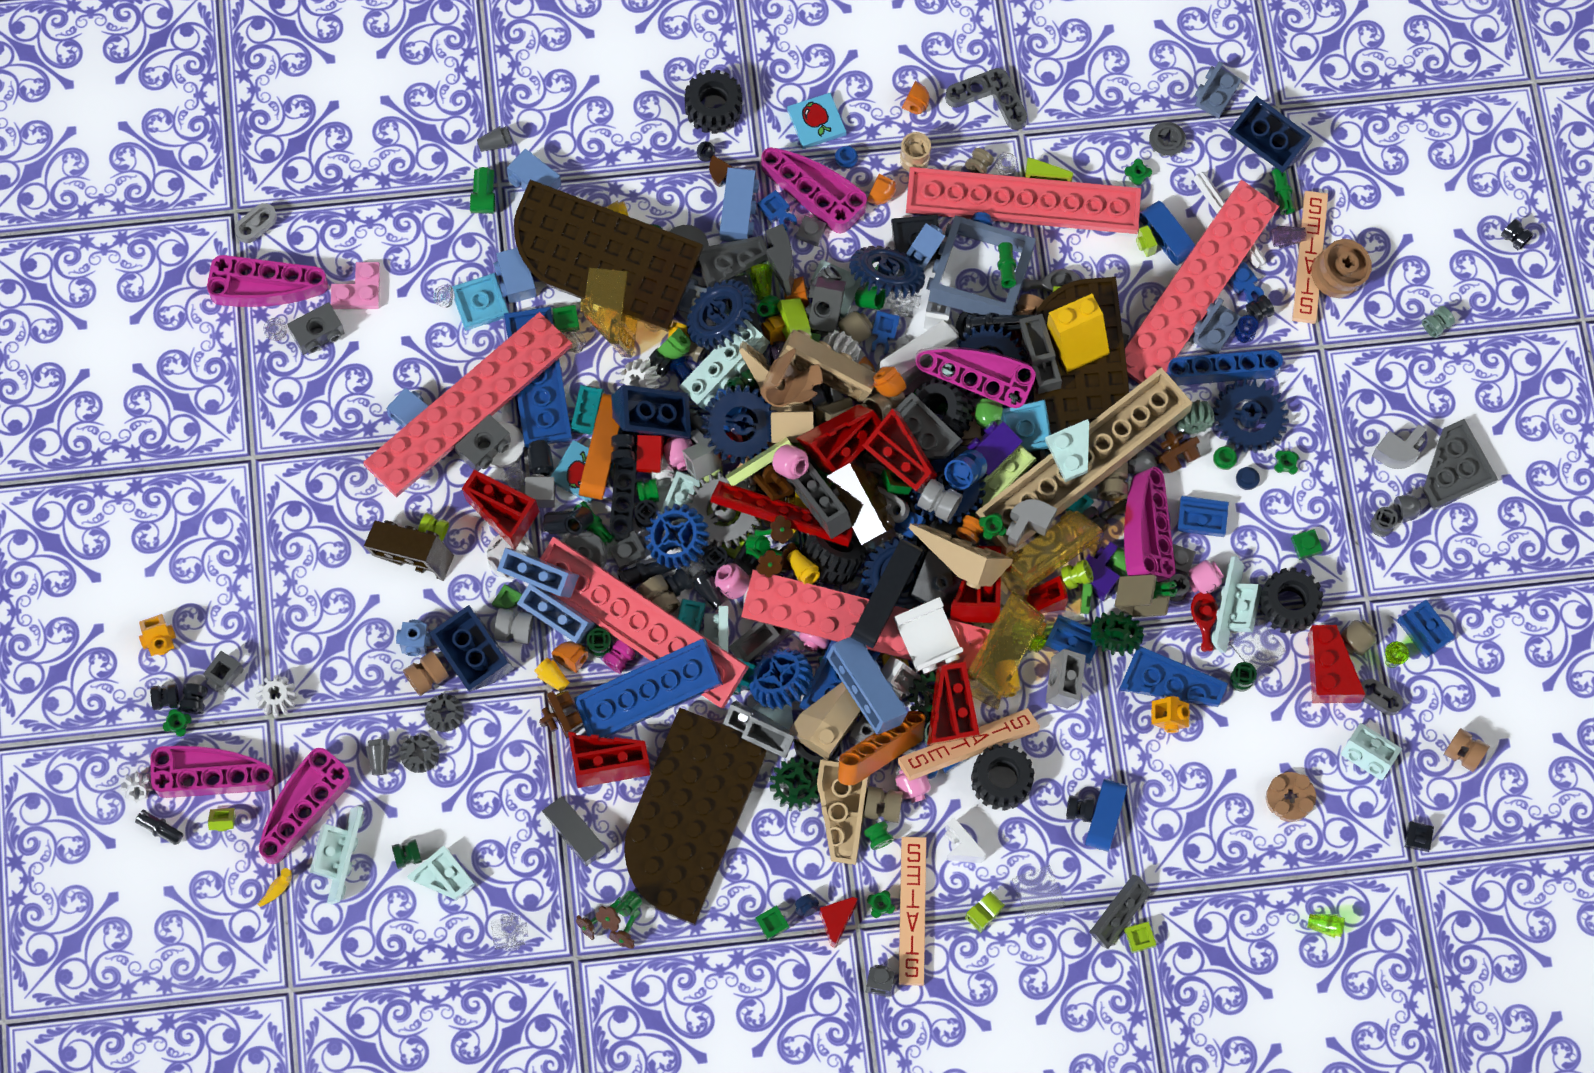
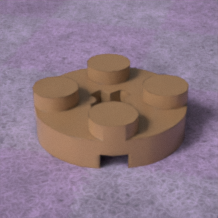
M1285 772L1272 779L1266 791L1268 809L1280 817L1279 819L1286 822H1297L1304 819L1312 811L1316 803L1315 788L1306 775H1300L1295 772ZM1288 791H1292L1293 794L1297 795L1294 803H1290L1289 799H1285L1284 795H1287Z

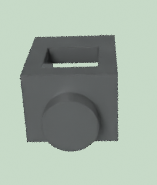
M220 651L203 674L206 680H208L206 684L216 692L222 689L226 692L238 675L242 674L244 669L240 662ZM221 673H227L223 679L219 678Z
M876 965L875 968L870 967L865 993L890 998L895 972L890 971L889 967L883 965Z

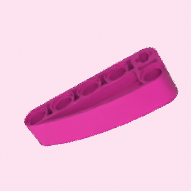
M773 147L763 151L761 156V169L763 173L820 221L827 223L826 226L832 231L839 234L847 232L866 212V194L835 171L814 160L790 151ZM772 159V160H775L776 163H775V164H769V163H767L766 161ZM792 174L794 177L785 178L784 175ZM808 188L811 191L808 193H804L801 191V189ZM854 201H858L861 203V205L854 206L851 203ZM823 202L827 203L828 206L820 207L818 204Z
M219 255L212 260L207 282V290L214 304L234 307H264L290 304L324 294L328 288L326 274L319 267ZM252 270L250 274L242 275L243 271ZM268 273H275L271 278L265 277ZM291 276H298L294 281L288 280ZM314 279H322L317 284L311 283V281ZM218 288L224 289V291L219 294L214 293V291Z
M924 348L919 350L915 356V363L921 371L1011 408H1020L1024 405L1036 376L1032 366L1026 362L974 348ZM929 354L933 357V361L929 366H922L919 360L922 355ZM946 363L953 364L955 366L953 374L944 375L942 373L943 365ZM1023 368L1029 369L1030 377L1027 380L1018 379L1019 370ZM969 372L977 375V380L973 384H966L964 382V376ZM992 381L999 384L998 391L988 393L986 391L987 384ZM1015 391H1018L1020 399H1015V402H1011L1012 399L1009 394H1014Z
M1151 467L1135 474L1129 488L1124 522L1125 563L1128 576L1155 575L1157 577L1156 581L1162 582L1175 575V561L1164 475L1158 467Z
M161 746L154 749L150 757L151 785L157 795L162 798L267 791L273 788L276 783L275 774L269 765L231 751L199 746ZM161 757H169V761L166 764H158V760ZM261 773L269 774V778L266 781L261 782L257 780ZM241 774L245 776L241 783H233V778L236 775ZM211 777H220L219 782L217 784H208V781ZM186 779H195L194 784L192 786H183V783ZM167 780L168 783L165 784V788H161L160 785H163V781Z
M315 748L307 755L285 784L270 811L259 844V852L268 864L279 863L350 786L351 776L348 768L326 749ZM320 757L327 758L324 765H315L316 759ZM336 774L339 776L343 774L344 778L342 780L339 778L335 779L334 776ZM320 791H327L328 796L325 799L318 800L316 798ZM304 809L312 811L311 815L307 818L299 817L300 812ZM292 827L295 829L294 833L289 837L282 835L286 828ZM268 847H278L277 852L274 855L265 854Z

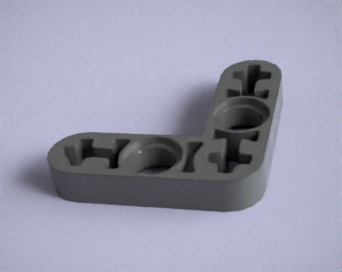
M995 68L952 84L946 90V103L954 108L992 95L1009 128L1019 130L1026 125L1027 112L1008 74L1001 68ZM997 76L998 79H1002V89H1000V85L997 81H993L994 77ZM978 83L982 85L983 90L981 92H974L970 86ZM955 92L956 95H960V98L952 97V93ZM1008 94L1013 97V102L1004 103L1001 100V96ZM1013 108H1015V109H1014V112H1015L1016 116H1017V117H1021V119H1020L1019 122H1017L1016 119H1013V120H1012V118H1013L1012 109H1013Z

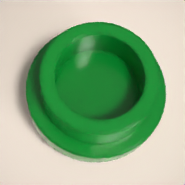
M1220 447L1214 452L1213 462L1219 469L1229 470L1237 462L1236 452L1230 447Z

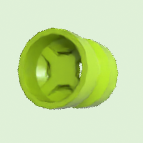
M425 513L419 524L418 531L424 533L426 530L435 532L439 535V539L443 541L449 528V521L444 519L438 520L435 519L434 515Z
M1087 560L1078 561L1074 566L1067 565L1061 568L1063 581L1069 590L1077 588L1081 583L1086 585L1093 582L1092 569Z

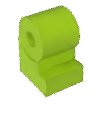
M990 891L966 913L965 919L982 933L1002 911L1005 904Z

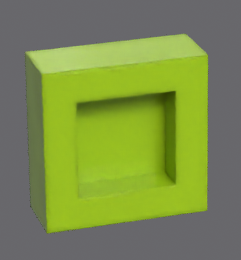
M1149 226L1139 228L1136 238L1139 250L1144 251L1146 257L1155 255L1158 244Z
M235 808L210 809L208 829L220 832L234 829Z
M1149 921L1124 929L1132 954L1156 947Z

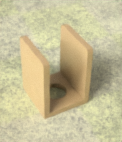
M788 404L784 407L771 406V411H778L771 413L772 443H778L786 437L790 443H798L799 441L796 437L814 428L813 404Z

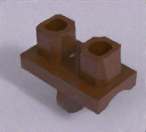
M1167 431L1164 433L1166 440L1160 443L1162 449L1170 447V449L1156 456L1157 464L1162 463L1168 473H1173L1182 467L1177 455L1183 453L1187 463L1201 457L1197 447L1200 441L1195 436L1179 443L1178 441L1184 438L1183 434L1179 432L1174 435L1171 431Z
M772 463L750 475L756 482L757 489L760 492L766 493L772 501L780 500L785 502V497L793 494L794 488L782 475L774 470Z
M554 691L547 693L548 702L553 713H550L548 707L543 708L541 711L544 717L539 720L541 727L549 726L551 732H554L558 729L555 723L558 721L567 739L569 738L568 732H572L582 726L583 721L578 711L565 716L563 709L574 705L568 691L556 695Z

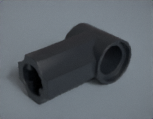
M579 507L575 511L548 512L544 515L543 527L549 534L568 533L571 536H578L593 524L594 516L586 507Z

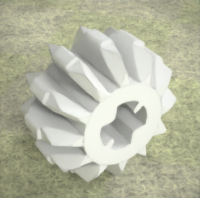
M834 330L832 333L829 332L822 340L829 344L835 352L846 353L853 358L854 362L858 361L861 348L858 346V342L853 340L851 336L846 335L844 331L841 333L837 330Z
M636 359L633 362H629L625 365L626 369L620 373L624 379L619 383L653 389H657L660 386L656 381L661 377V375L655 374L657 366L651 367L648 360Z
M274 675L271 682L269 678L265 677L266 685L258 684L257 688L260 692L255 694L256 700H259L257 703L258 708H264L265 715H269L272 711L274 717L279 716V711L287 715L286 707L294 708L295 704L292 700L297 699V693L293 692L295 690L294 684H288L289 680L286 677L280 681L278 675ZM277 693H280V698L277 699L275 697V700L272 699L273 694L277 696Z

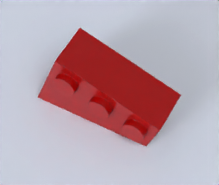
M856 405L796 437V439L821 471L831 474L851 463L865 449L862 445L882 421L872 409Z
M892 408L862 446L911 488L922 494L931 479L935 480L938 475L900 412Z
M473 470L462 487L466 501L513 549H516L540 512L536 500L477 470Z
M977 546L982 549L989 548L1001 554V546ZM1001 576L992 586H981L980 589L966 585V580L961 581L956 598L951 604L950 620L957 622L999 623Z
M1312 625L1308 632L1312 703H1361L1366 694L1337 625Z
M966 662L943 665L937 669L927 746L973 738L980 735Z
M568 732L577 788L651 775L645 741L618 737L608 739L600 738L599 735L583 736L576 735L575 732Z

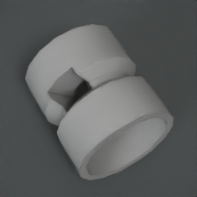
M931 479L921 494L917 506L928 512L934 510L935 516L949 522L956 512L963 495L951 488L944 490L943 484Z
M499 608L495 622L494 639L509 641L513 638L515 643L528 645L531 639L534 615L521 611L515 615L513 610Z

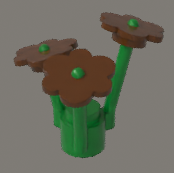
M782 515L777 516L775 521L771 522V529H756L755 534L749 535L745 542L746 553L753 555L760 563L757 566V572L765 575L767 578L772 577L773 574H778L782 568L791 570L792 567L787 560V556L792 551L799 550L794 543H789L787 549H784L783 552L770 547V541L765 537V535L771 534V538L774 541H779L781 544L786 543L787 539L793 537V530L790 528L791 521L785 520Z
M627 891L609 907L600 906L599 911L591 920L582 918L580 915L576 916V923L586 936L594 940V924L599 921L604 929L609 928L611 930L610 940L616 942L621 947L633 949L635 941L631 939L629 931L635 919L641 914L638 908L642 905V900L635 892ZM618 913L624 917L630 915L631 917L625 929L615 932L619 929V923L621 922Z

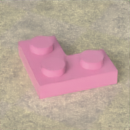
M356 262L355 284H331L332 308L379 309L380 263Z

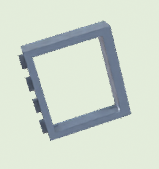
M955 215L953 223H948L945 231V237H948L947 241H942L938 254L942 256L940 260H935L932 273H935L934 278L930 277L926 289L930 290L928 301L978 316H986L990 313L994 314L995 317L1012 316L1031 260L1036 238ZM957 235L996 246L1002 242H1009L1013 245V251L1021 253L1015 272L1016 285L1010 288L1005 303L940 284Z

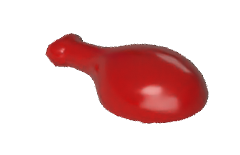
M1199 592L1193 597L1191 615L1201 630V651L1211 652L1214 650V645L1211 641V628L1217 620L1218 605L1210 593L1203 594Z

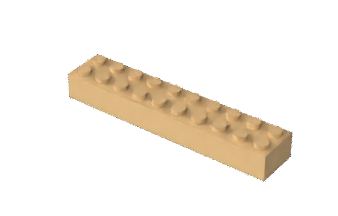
M1161 367L1089 423L1088 471L1086 474L1065 482L1052 454H1050L976 511L975 518L980 520L981 517L999 513L1002 516L1003 526L1006 527L1007 532L1013 521L1010 519L1012 509L1020 502L1029 499L1040 500L1057 508L1055 516L1057 517L1190 413L1193 402ZM1027 528L1018 546L1036 532ZM1006 533L1004 536L997 535L991 539L996 546H1001V552L1005 556L1016 549L1007 544L1009 536Z

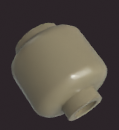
M853 311L838 321L839 332L844 331L846 335L851 336L858 344L871 336L870 329L873 326L863 312Z
M1364 619L1361 622L1359 620L1352 621L1341 632V637L1350 655L1354 652L1358 655H1364L1377 642L1375 637L1377 632Z

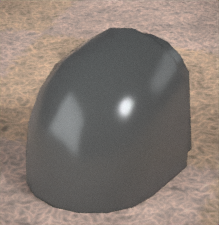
M1146 450L1138 452L1136 459L1128 460V474H1133V476L1151 467H1158L1155 455Z
M1401 495L1394 499L1393 506L1399 523L1412 521L1419 516L1421 503L1418 498L1412 495Z

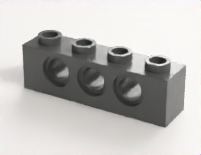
M808 461V469L800 478L794 480L784 478L794 488L795 493L832 539L852 527L846 508Z

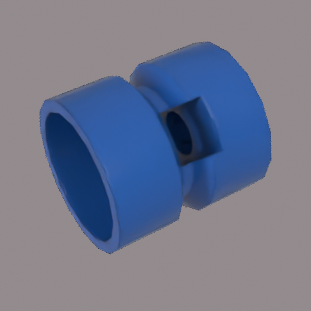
M976 450L964 451L947 463L944 472L946 481L955 489L962 490L968 488L985 475L987 471L986 459Z

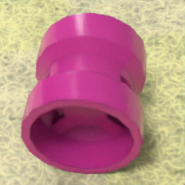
M617 640L613 644L612 651L606 653L602 660L610 669L621 674L625 669V664L628 661H632L636 653L627 644Z

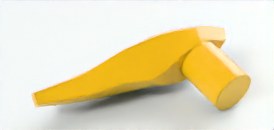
M288 868L281 870V875L272 882L265 896L257 903L259 907L270 903L285 891L291 882L292 870Z

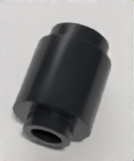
M536 440L529 443L527 454L530 473L541 474L545 477L550 475V472L554 470L551 447L548 445V442Z

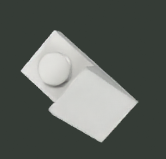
M955 817L946 823L945 830L947 832L945 834L953 844L957 843L958 846L947 854L946 860L982 863L985 860L986 853Z

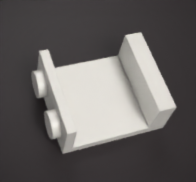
M940 597L893 618L916 671L923 670L924 674L937 669L936 664L944 660L946 664L960 659L958 654L963 652L943 610L944 605Z

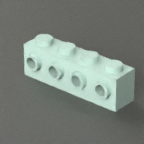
M748 320L743 321L748 329L738 328L742 335L741 337L733 333L734 343L725 338L726 347L719 344L718 349H714L679 386L704 411H706L705 406L712 407L713 404L710 399L716 397L719 388L726 390L729 379L734 376L738 377L741 372L749 369L739 352L740 343L745 341L761 354L766 351L767 345L770 343Z

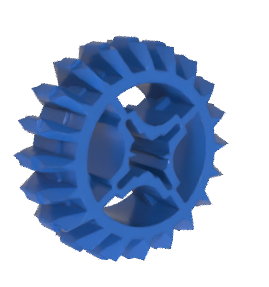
M674 504L672 509L669 506H665V513L656 511L658 518H650L653 526L646 527V530L651 533L645 536V540L650 542L646 547L649 551H652L651 557L657 559V563L660 565L665 564L667 568H672L674 565L677 569H681L682 564L690 567V560L698 562L696 556L698 553L700 555L705 554L701 549L702 546H709L708 542L704 540V538L710 536L709 532L704 531L709 526L706 522H702L704 516L697 514L698 511L695 508L689 509V506L683 504L682 507ZM678 519H687L685 523L682 522L679 525L671 523ZM674 531H676V532L678 533L679 540H680L681 542H679V541L677 540V537H676V534H675ZM693 534L692 540L689 543V538ZM677 547L683 549L682 552L676 554L667 553L670 549L673 551Z
M789 647L784 651L778 648L775 653L770 651L766 657L761 655V661L754 662L756 668H753L754 674L748 677V680H754L749 684V690L754 699L765 708L769 706L772 710L777 706L782 710L785 705L792 707V702L795 700L800 702V696L807 695L806 689L812 687L811 681L814 679L812 666L806 656L797 651V649L792 651Z

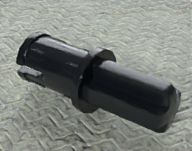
M144 809L141 810V813L135 819L136 824L151 831L153 836H160L173 845L179 844L183 838V833L167 824L165 819H159Z

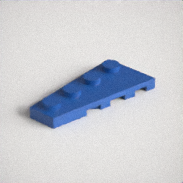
M1140 646L1139 650H1136L1119 691L1160 698L1176 696L1183 702L1219 707L1228 683Z

